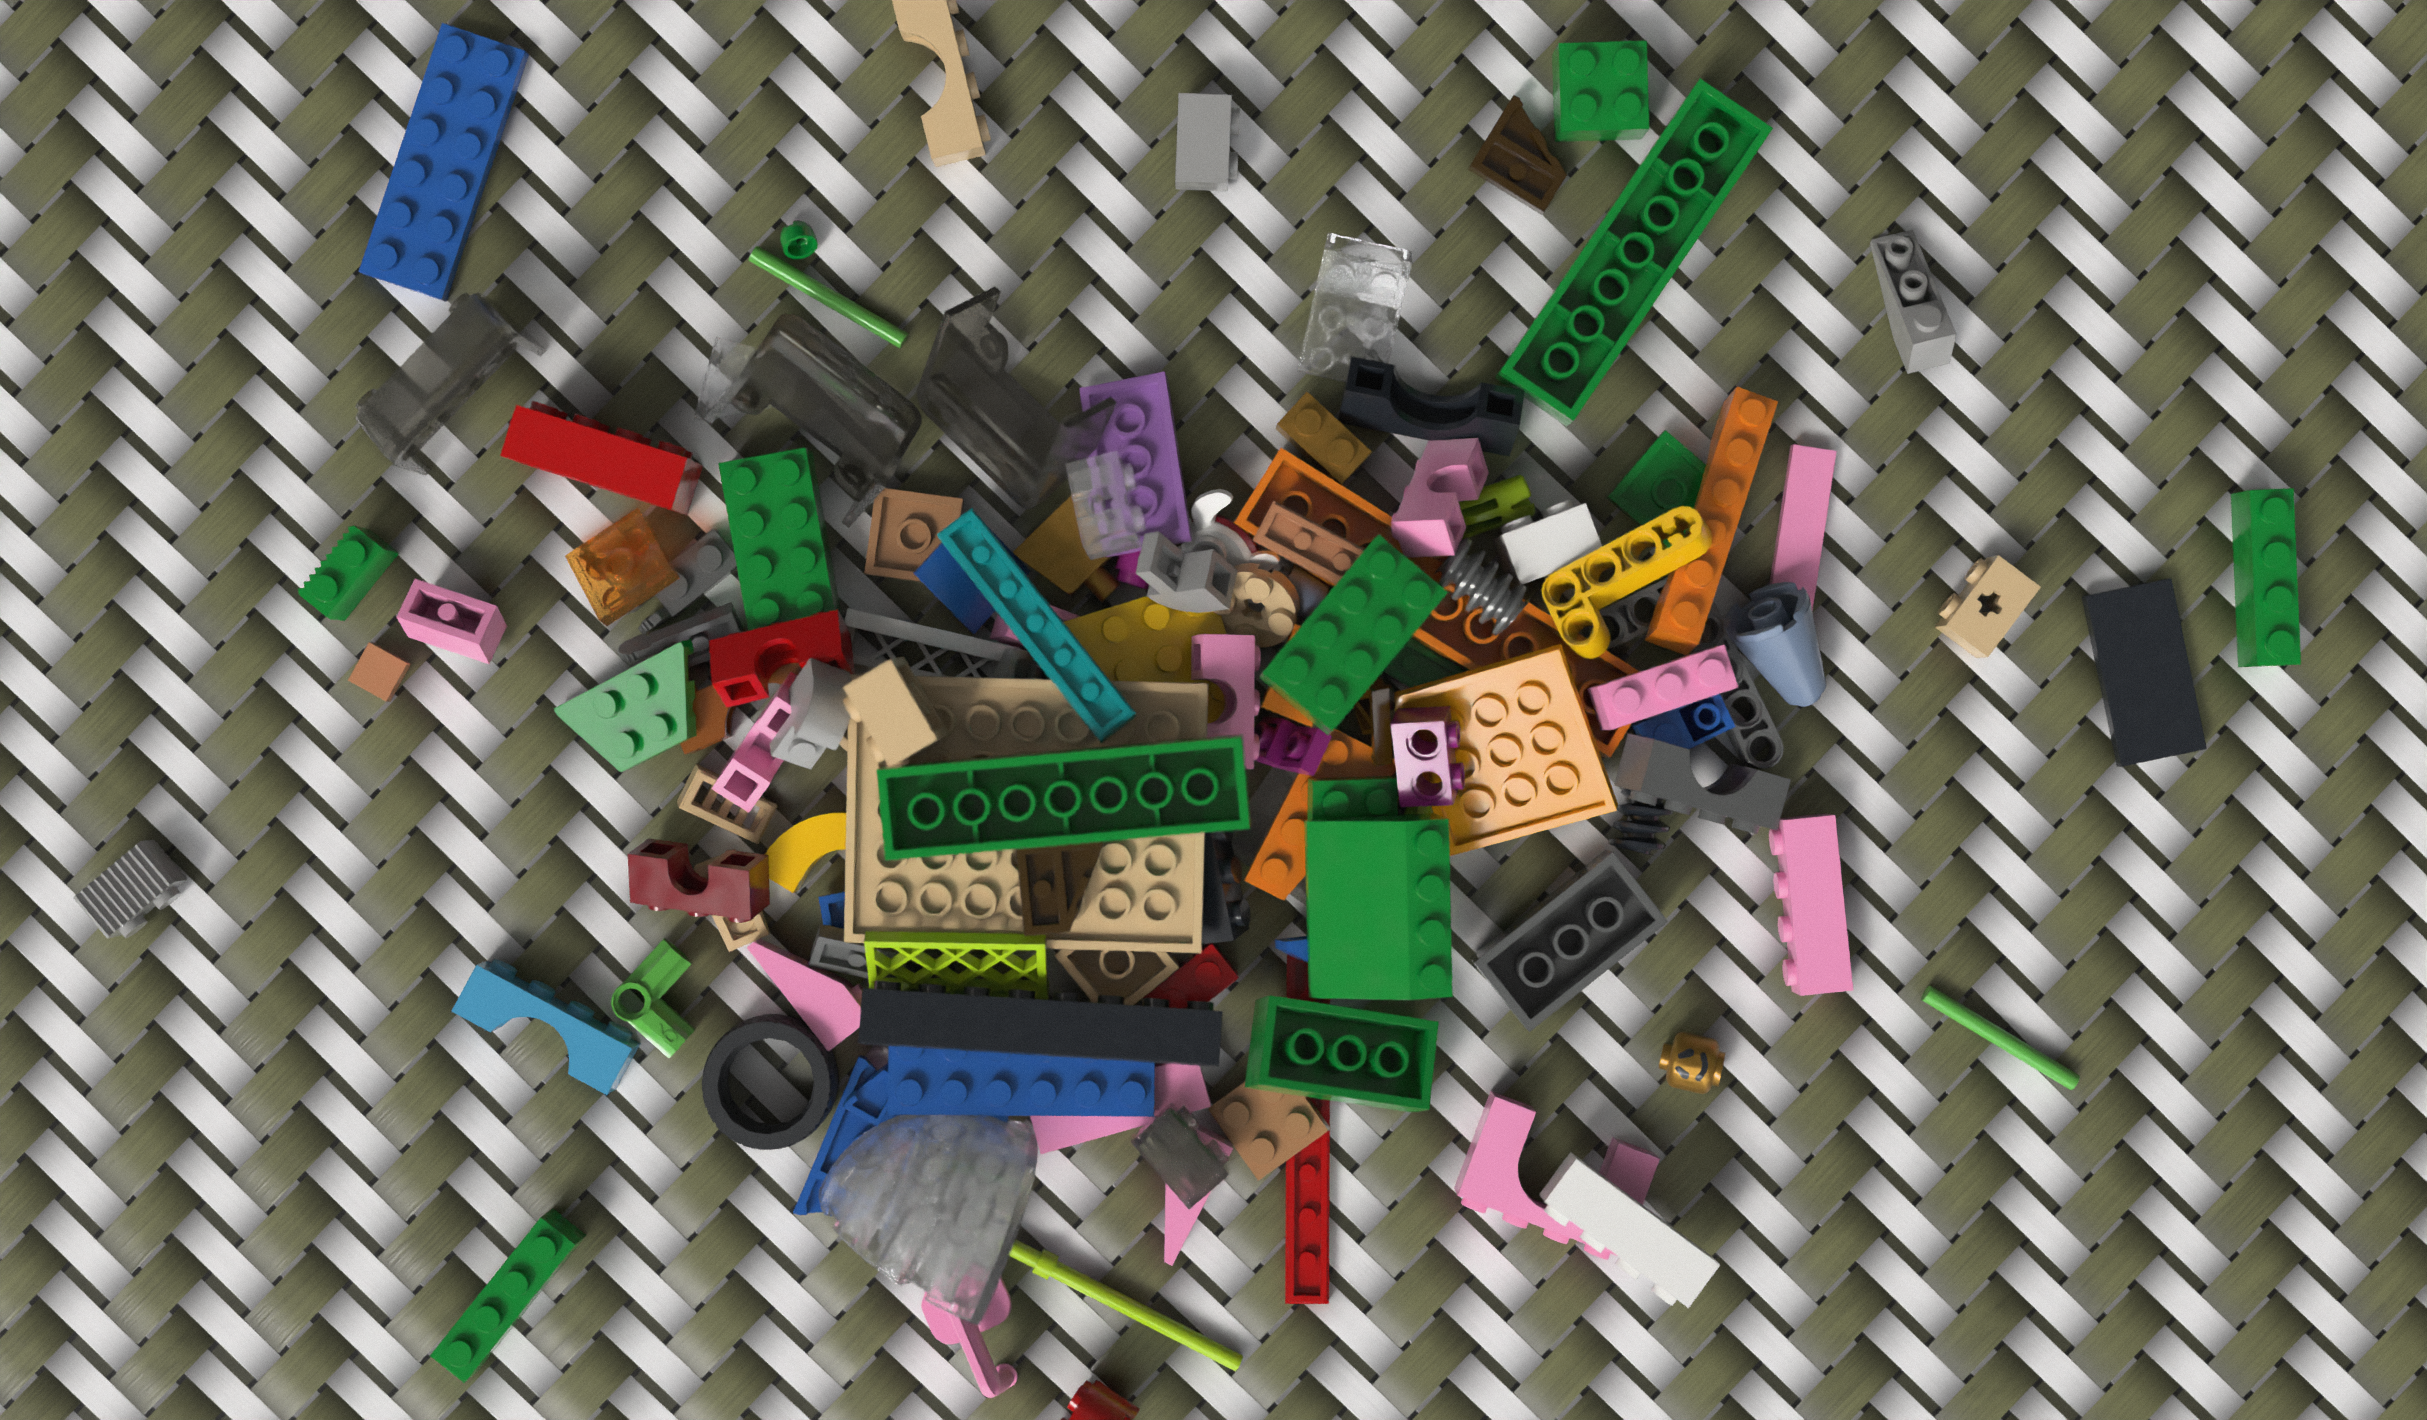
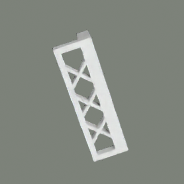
M847 608L844 621L851 634L852 649L857 628L874 632L883 646V649L868 658L853 654L854 664L876 668L885 663L884 661L876 660L877 658L887 653L890 659H894L896 656L892 649L906 640L917 642L926 658L911 667L915 676H944L934 659L949 650L959 652L969 667L955 677H965L970 673L974 677H981L976 669L991 660L1000 661L1006 648L1021 650L1018 647ZM882 634L899 639L888 645ZM924 644L941 649L931 655ZM967 654L984 659L973 665ZM930 663L935 673L919 669Z

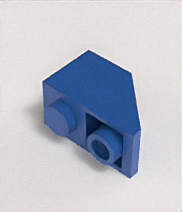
M1720 694L1636 721L1630 725L1637 736L1655 739L1686 749H1691L1736 727Z

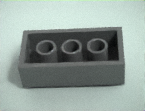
M1605 850L1472 955L1470 960L1520 1023L1530 1032L1668 921L1613 852Z

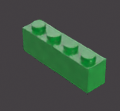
M2294 488L2247 490L2231 494L2238 667L2301 665Z
M552 1208L545 1213L430 1356L463 1383L468 1381L481 1368L586 1237V1234Z

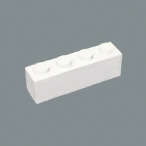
M1572 1152L1569 1153L1539 1194L1543 1201L1548 1204L1544 1211L1564 1227L1569 1221L1583 1230L1579 1237L1599 1253L1605 1247L1619 1257L1615 1262L1618 1267L1636 1280L1640 1274L1655 1283L1651 1290L1671 1306L1678 1300L1689 1308L1720 1266L1710 1254Z

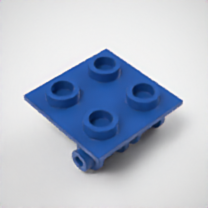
M989 528V530L993 533V535L997 538V540L1001 543V545L1005 548V550L1009 553V555L1013 558V560L1017 563V565L1027 576L1030 570ZM942 543L915 570L914 574L972 634H975L995 612V609Z

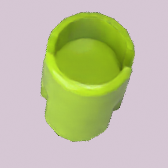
M1516 475L1483 486L1478 500L1459 501L1466 525L1462 539L1505 526L1507 523L1528 515L1530 517L1534 516L1535 506L1534 503L1529 501V497L1532 495L1524 476Z

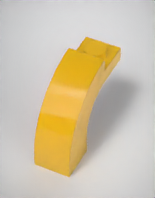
M846 811L831 812L808 818L797 823L779 836L765 853V855H768L769 879L792 893L799 891L819 859L831 851L846 849Z

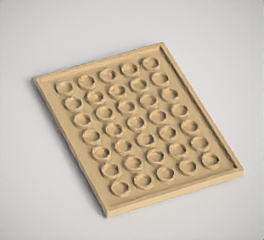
M850 674L851 682L864 674ZM916 676L949 735L896 765L1207 737L1209 683L1111 681L1136 712L1137 717L1101 744L1050 679ZM850 716L847 751L844 942L864 943L865 931L1024 934L1016 849L885 861L876 770L883 766H888L885 760L879 762L871 752L866 741L871 735L863 721L855 722ZM1205 833L1104 841L1103 848L1070 932L1046 934V949L1201 953Z

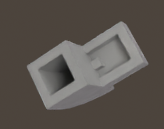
M1153 532L1144 535L1136 574L1149 584L1147 597L1175 610L1203 613L1230 608L1238 570L1214 549L1183 553L1163 534Z
M812 658L808 660L788 689L792 713L770 743L771 756L811 770L826 748L836 750L850 720V714L843 702V699L847 697L843 687L851 683L850 672Z

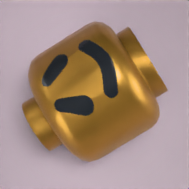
M1680 1032L1675 1036L1673 1045L1664 1043L1659 1069L1667 1070L1666 1080L1669 1086L1694 1093L1706 1094L1712 1085L1719 1087L1726 1052L1719 1051V1043L1713 1038Z

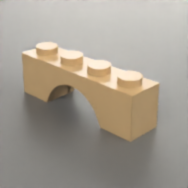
M892 0L903 40L926 46L936 53L945 65L946 80L943 92L937 103L921 116L931 159L935 167L986 155L983 142L991 141L985 114L976 116L973 100L980 98V93L974 72L967 74L965 72L962 57L970 56L963 29L955 31L951 16L959 13L957 1Z

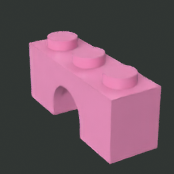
M1478 438L1428 441L1421 459L1417 460L1412 480L1409 486L1405 487L1400 507L1397 513L1393 514L1391 521L1393 537L1399 540L1405 557L1451 556L1456 554L1466 529L1459 501L1478 500L1489 474Z
M1194 635L1191 642V680H1207L1215 683L1223 692L1225 706L1221 716L1216 721L1208 724L1207 737L1243 734L1246 769H1254V760L1258 759L1260 751L1259 737L1257 734H1254V716H1257L1260 710V694L1257 689H1254L1255 672L1259 670L1261 662L1260 648L1258 645H1255V635Z
M1719 645L1670 660L1668 663L1644 671L1628 674L1589 687L1587 690L1600 729L1612 730L1738 688V684L1725 645Z
M792 672L788 674L732 754L712 787V790L748 813L767 789L784 761L771 756L770 743L792 713L788 689L797 677Z

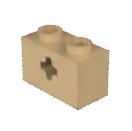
M1999 555L1987 557L1985 561L1982 558L1978 559L1964 577L1968 581L1967 585L1959 595L1953 593L1949 596L1938 611L1942 618L1935 628L1975 658L1989 657L2041 588ZM1988 596L1989 599L1986 601V606L1990 611L1980 613L1979 610L1982 604L1978 598Z

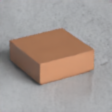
M369 642L348 681L386 702H391L411 663L383 647Z

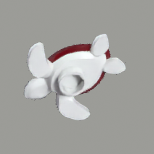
M1216 489L1203 493L1196 498L1192 506L1193 519L1189 518L1192 541L1178 546L1183 553L1214 549L1233 567L1244 563L1260 564L1258 569L1266 571L1273 569L1279 563L1280 557L1276 553L1269 550L1259 551L1257 545L1245 530L1235 525L1233 520L1217 514L1233 500V495L1230 492ZM1247 599L1249 603H1254L1251 599Z

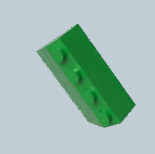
M1434 813L1304 820L1309 997L1319 999L1417 1000L1453 997L1449 819Z

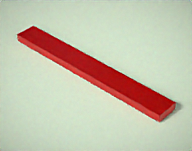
M1287 954L1286 998L1330 1005V999L1309 997L1308 963L1297 960ZM1309 1097L1330 1126V1100ZM1330 1130L1286 1161L1285 1304H1329Z

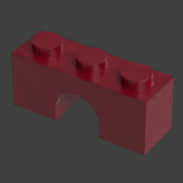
M648 838L627 854L630 903L647 905L648 909L654 911L669 909L687 911L688 915L694 917L722 916L735 923L751 921L770 905L768 855L728 849L708 865L707 879L700 876L692 868L689 861L688 844Z

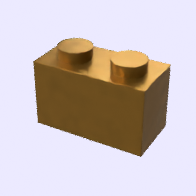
M1308 392L1298 400L1276 425V430L1324 475L1340 485H1343L1372 452Z

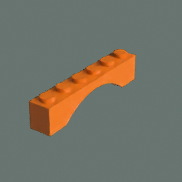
M1736 387L1723 402L1710 442L1706 468L1694 509L1700 514L1711 530L1712 543L1708 551L1701 557L1669 573L1657 601L1645 641L1683 655H1687L1699 645L1778 401ZM1690 528L1686 529L1685 538L1691 535Z

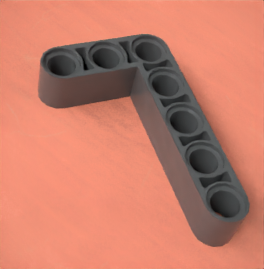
M1668 576L1599 609L1601 616L1610 619L1615 626V634L1610 640L1607 649L1617 647L1648 631L1651 620L1647 623L1638 620L1634 614V605L1640 598H1645L1652 603L1655 610ZM1713 599L1707 618L1712 627V636L1705 643L1699 642V645L1689 652L1688 655L1713 646L1725 645L1738 684V688L1720 693L1736 726L1726 731L1743 764L1748 767L1763 769L1773 767L1783 756L1784 746L1782 739L1736 645L1728 637L1724 629V620ZM1587 626L1582 629L1585 638L1591 636L1594 626ZM1738 697L1746 699L1750 705L1749 716L1741 722L1736 720L1731 713V705ZM1759 736L1765 738L1769 744V753L1761 761L1754 759L1750 752L1752 741Z

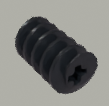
M1622 788L1621 793L1629 798L1631 790ZM1657 798L1655 806L1632 800L1628 804H1620L1617 810L1624 814L1627 820L1613 822L1612 827L1621 832L1623 837L1609 839L1608 844L1654 856L1651 854V850L1665 849L1666 846L1663 841L1655 837V834L1670 830V826L1661 821L1659 817L1672 815L1674 811L1664 809V799Z

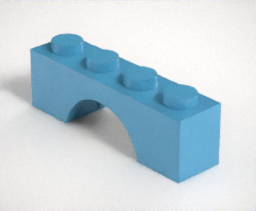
M493 959L492 963L485 961L475 966L452 1009L453 1013L489 1032L501 1028L508 1021L517 1017H532L545 1021L554 1027L565 1041L569 1054L568 1074L606 1095L616 1090L641 1044L631 1038L633 1035L631 1030L612 1021L607 1026L593 1018L595 1012L589 1007L576 1001H571L568 1005L554 997L556 991L550 986L537 980H532L529 984L516 977L517 970L503 961Z

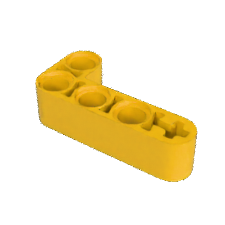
M1686 506L1677 507L1553 572L1543 583L1542 595L1563 640L1582 658L1593 659L1602 655L1609 646L1610 634L1599 609L1701 557L1711 546V530L1695 509ZM1690 528L1691 535L1685 538L1683 531ZM1666 538L1672 545L1669 548L1663 542ZM1656 547L1655 553L1650 559L1638 561L1640 553L1645 548ZM1616 568L1615 574L1610 580L1598 582L1599 576L1604 570ZM1571 588L1575 589V594L1570 601L1559 603V598L1564 591ZM1587 626H1594L1589 638L1577 641V635L1581 629Z

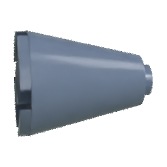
M1782 582L1774 583L1749 594L1751 602L1741 609L1738 603H1736L1725 616L1724 629L1728 637L1788 704L1801 707L1814 704L1820 699L1821 694L1826 688V679L1811 602L1807 591L1803 587L1801 590L1797 589L1795 583Z

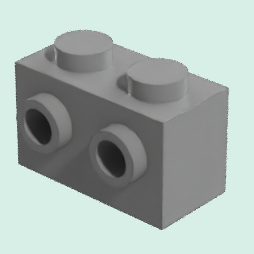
M1179 93L1176 189L1228 191V179H1237L1238 152H1230V135H1239L1240 108H1231L1232 95Z

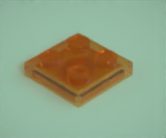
M636 508L565 555L598 620L606 627L680 579L647 517L639 508Z

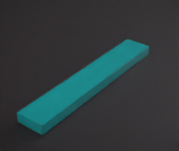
M973 508L936 534L941 543L1101 744L1137 717L1136 712Z

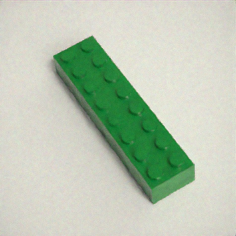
M1700 78L1683 100L1495 378L1510 388L1525 391L1524 398L1565 426L1571 424L1773 128Z
M1243 734L899 764L891 767L883 766L876 770L885 861L1250 829L1251 827Z

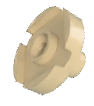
M1244 563L1234 566L1238 571L1230 608L1213 611L1221 615L1226 634L1255 635V645L1259 647H1270L1282 642L1292 631L1300 609V599L1294 585L1284 574L1273 569L1272 573L1258 569L1260 564ZM1247 599H1251L1255 604L1261 602L1265 607H1263L1261 612L1253 611L1248 607Z

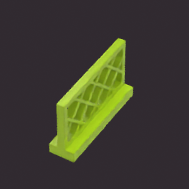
M865 931L864 945L869 989H874L875 981H891L902 983L901 991L919 992V984H937L946 986V994L963 995L964 987L991 988L990 996L1008 997L1009 989L1035 991V999L1049 1000L1046 934L1024 936V934ZM876 948H894L900 953L890 959L876 950ZM927 948L939 949L944 954L934 959L923 951ZM971 949H983L990 954L979 960L968 953V951ZM1016 950H1036V954L1025 961L1013 954V952ZM911 959L923 966V968L913 973L902 965ZM957 960L968 968L958 974L948 968L947 965ZM1002 961L1013 969L1003 975L993 969L992 966ZM888 974H892L893 976H895V977H897V978H884V977L887 976ZM935 974V975L939 976L940 978H929V977H931L932 975ZM978 975H980V976L984 977L985 979H974V978L977 977ZM1023 976H1026V977L1029 978L1030 980H1018V979L1021 978V977H1023Z

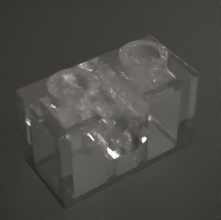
M1118 451L1066 463L1081 541L1089 558L1093 560L1141 548L1142 542L1139 532L1146 531V523L1141 505L1133 506L1130 491L1137 489V482L1132 464L1124 465ZM1113 498L1110 504L1111 509L1103 510L1106 508L1105 500Z

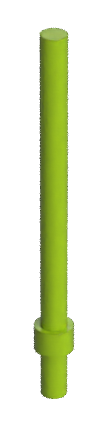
M1010 1236L1003 1253L1032 1267V1273L1046 1280L1052 1277L1234 1371H1237L1243 1355L1058 1261V1255L1044 1248L1040 1252Z

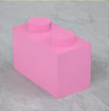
M414 579L397 615L398 621L409 638L490 664L507 627L496 605L418 579Z

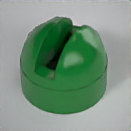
M795 220L792 225H785L780 233V242L784 254L791 259L806 258L812 255L818 247L813 229L804 221Z

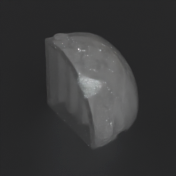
M988 1115L896 1116L880 1123L878 1127L875 1126L865 1132L838 1157L818 1191L821 1210L824 1215L835 1217L837 1220L833 1227L835 1232L859 1256L900 1286L911 1282L927 1292L926 1301L979 1326L1006 1266L1029 1200L1038 1158L1036 1136L1032 1134L1033 1130L1024 1123L1016 1120H1009L1006 1123Z

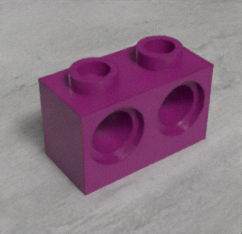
M1450 706L1397 708L1391 722L1400 807L1453 805L1458 790L1464 789L1465 772L1463 763H1456L1455 748L1460 747V726L1458 721H1452ZM1421 729L1430 730L1437 736L1438 740L1433 742L1425 741L1419 737L1417 731ZM1426 771L1435 772L1441 777L1442 781L1431 783L1423 777L1422 773Z

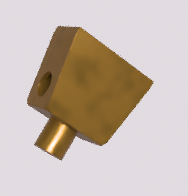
M1074 494L1013 551L1019 559L1070 596H1073L1085 585L1103 602L1121 585L1103 567L1113 556L1105 557L1102 550L1100 530Z

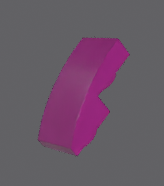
M1263 717L1262 721L1254 727V734L1258 735L1260 742L1259 756L1255 761L1283 770L1314 776L1332 736L1330 734L1327 735L1319 728L1296 726L1284 718Z

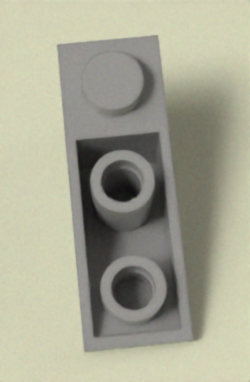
M1909 230L1872 239L1870 241L1871 250L1893 339L1907 374L1950 364L1956 332L1914 231Z

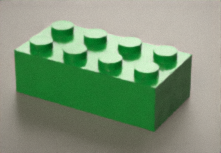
M805 447L718 463L748 631L766 627L776 622H787L812 616L818 612H829L837 609L842 617L813 452Z
M1378 534L1262 672L1259 678L1324 733L1329 735L1446 596L1448 591Z
M1271 995L1256 999L1245 1088L1412 1113L1429 1110L1439 1022Z

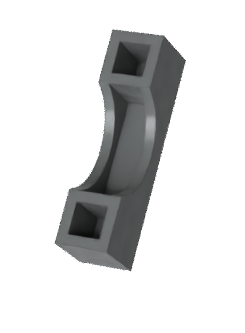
M1628 734L1614 785L1631 790L1629 799L1655 806L1657 798L1666 800L1664 809L1690 815L1693 807L1700 809L1698 815L1700 819L1724 825L1726 817L1732 818V828L1757 834L1759 826L1773 830L1778 829L1791 779L1757 769L1729 764L1718 780L1709 786L1702 787L1693 774L1689 749L1651 738Z

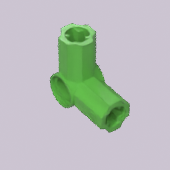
M663 938L629 977L616 988L612 995L611 1006L618 1018L630 1023L663 1054L670 1058L695 1031V1028L661 997L693 963L679 948L666 938ZM627 989H637L640 991L645 999L643 1009L630 1011L625 1008L622 1003L623 992Z

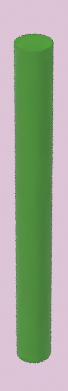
M756 246L752 251L749 261L894 346L901 349L905 344L909 333L761 247Z
M1931 985L1923 992L1921 997L1923 1002L2069 1090H2073L2078 1084L2080 1075Z

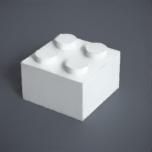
M1568 500L1542 511L1543 519L1533 523L1530 515L1500 527L1503 535L1495 538L1493 542L1505 574L1508 572L1513 576L1510 583L1511 589L1520 584L1552 574L1602 547L1586 503L1574 507L1572 500Z

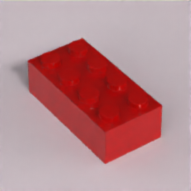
M532 401L530 409L519 405L515 406L500 456L533 468L688 515L703 465L692 460L693 452L664 441H660L658 448L650 446L651 439L618 427L615 435L608 433L609 426L577 414L574 415L571 422L566 420L568 413L539 402Z

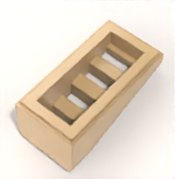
M696 764L677 800L678 807L759 844L778 805L761 796L755 804L760 808L750 828L743 826L748 812L741 807L734 820L727 818L733 802L724 797L717 812L710 809L718 795L716 791L712 790V787L719 774ZM705 781L711 785L700 804L694 800Z

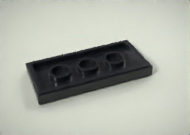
M2168 578L2081 596L2117 767L2207 749L2172 579Z

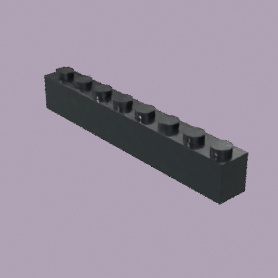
M875 981L874 989L862 988L858 1043L864 1045L1219 1067L1223 1011H1214L1213 1002L1187 1001V1009L1169 1008V1000L1159 998H1143L1142 1006L1124 1005L1125 997L1098 995L1097 1003L1080 1002V994L1053 992V1000L1035 999V991L1009 989L1008 997L990 996L991 988L964 987L963 995L946 994V986L937 984H919V992L901 991L902 983L891 981Z

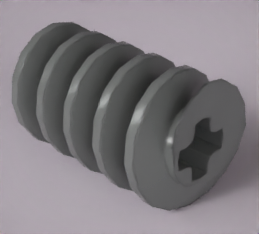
M1465 538L1460 542L1456 554L1448 556L1435 571V573L1439 571L1442 573L1438 584L1443 588L1452 583L1456 585L1451 597L1454 601L1467 594L1469 599L1465 610L1468 613L1481 606L1483 608L1479 618L1481 624L1495 618L1497 621L1492 633L1496 636L1513 622L1531 598L1524 602L1522 601L1526 591V587L1523 584L1511 590L1508 589L1513 577L1510 573L1507 572L1495 578L1499 566L1496 561L1482 567L1481 564L1485 556V552L1482 549L1468 555L1472 540Z

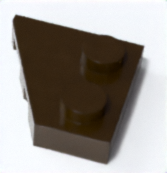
M1515 95L1512 96L1468 168L1469 171L1543 215L1567 176L1557 158L1552 156L1547 148V142L1538 128L1534 127L1524 111L1520 98Z
M1379 675L1352 707L1356 713L1362 734L1372 735L1371 758L1375 766L1393 763L1390 710L1395 709V695L1390 683L1385 684Z
M1104 842L1016 849L1024 936L1070 932Z

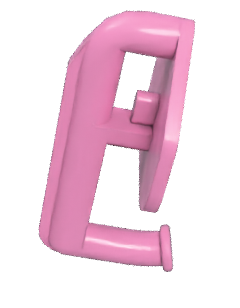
M951 1250L940 1252L935 1255L931 1262L932 1275L922 1300V1311L932 1334L937 1340L944 1344L961 1343L980 1391L988 1398L995 1397L1015 1385L1018 1374L1016 1369L1010 1364L1003 1363L995 1367L981 1332L1006 1320L1011 1311L1010 1295L997 1269Z

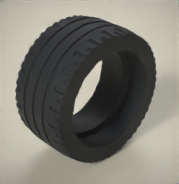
M781 1014L755 1016L727 1031L710 1051L703 1070L702 1096L711 1120L729 1139L745 1147L759 1150L786 1148L810 1136L827 1118L837 1096L839 1083L838 1067L832 1049L828 1052L804 1021ZM768 1038L786 1041L799 1049L811 1065L814 1079L812 1096L803 1112L790 1121L774 1125L757 1122L744 1114L732 1099L728 1084L730 1066L739 1051L751 1042Z

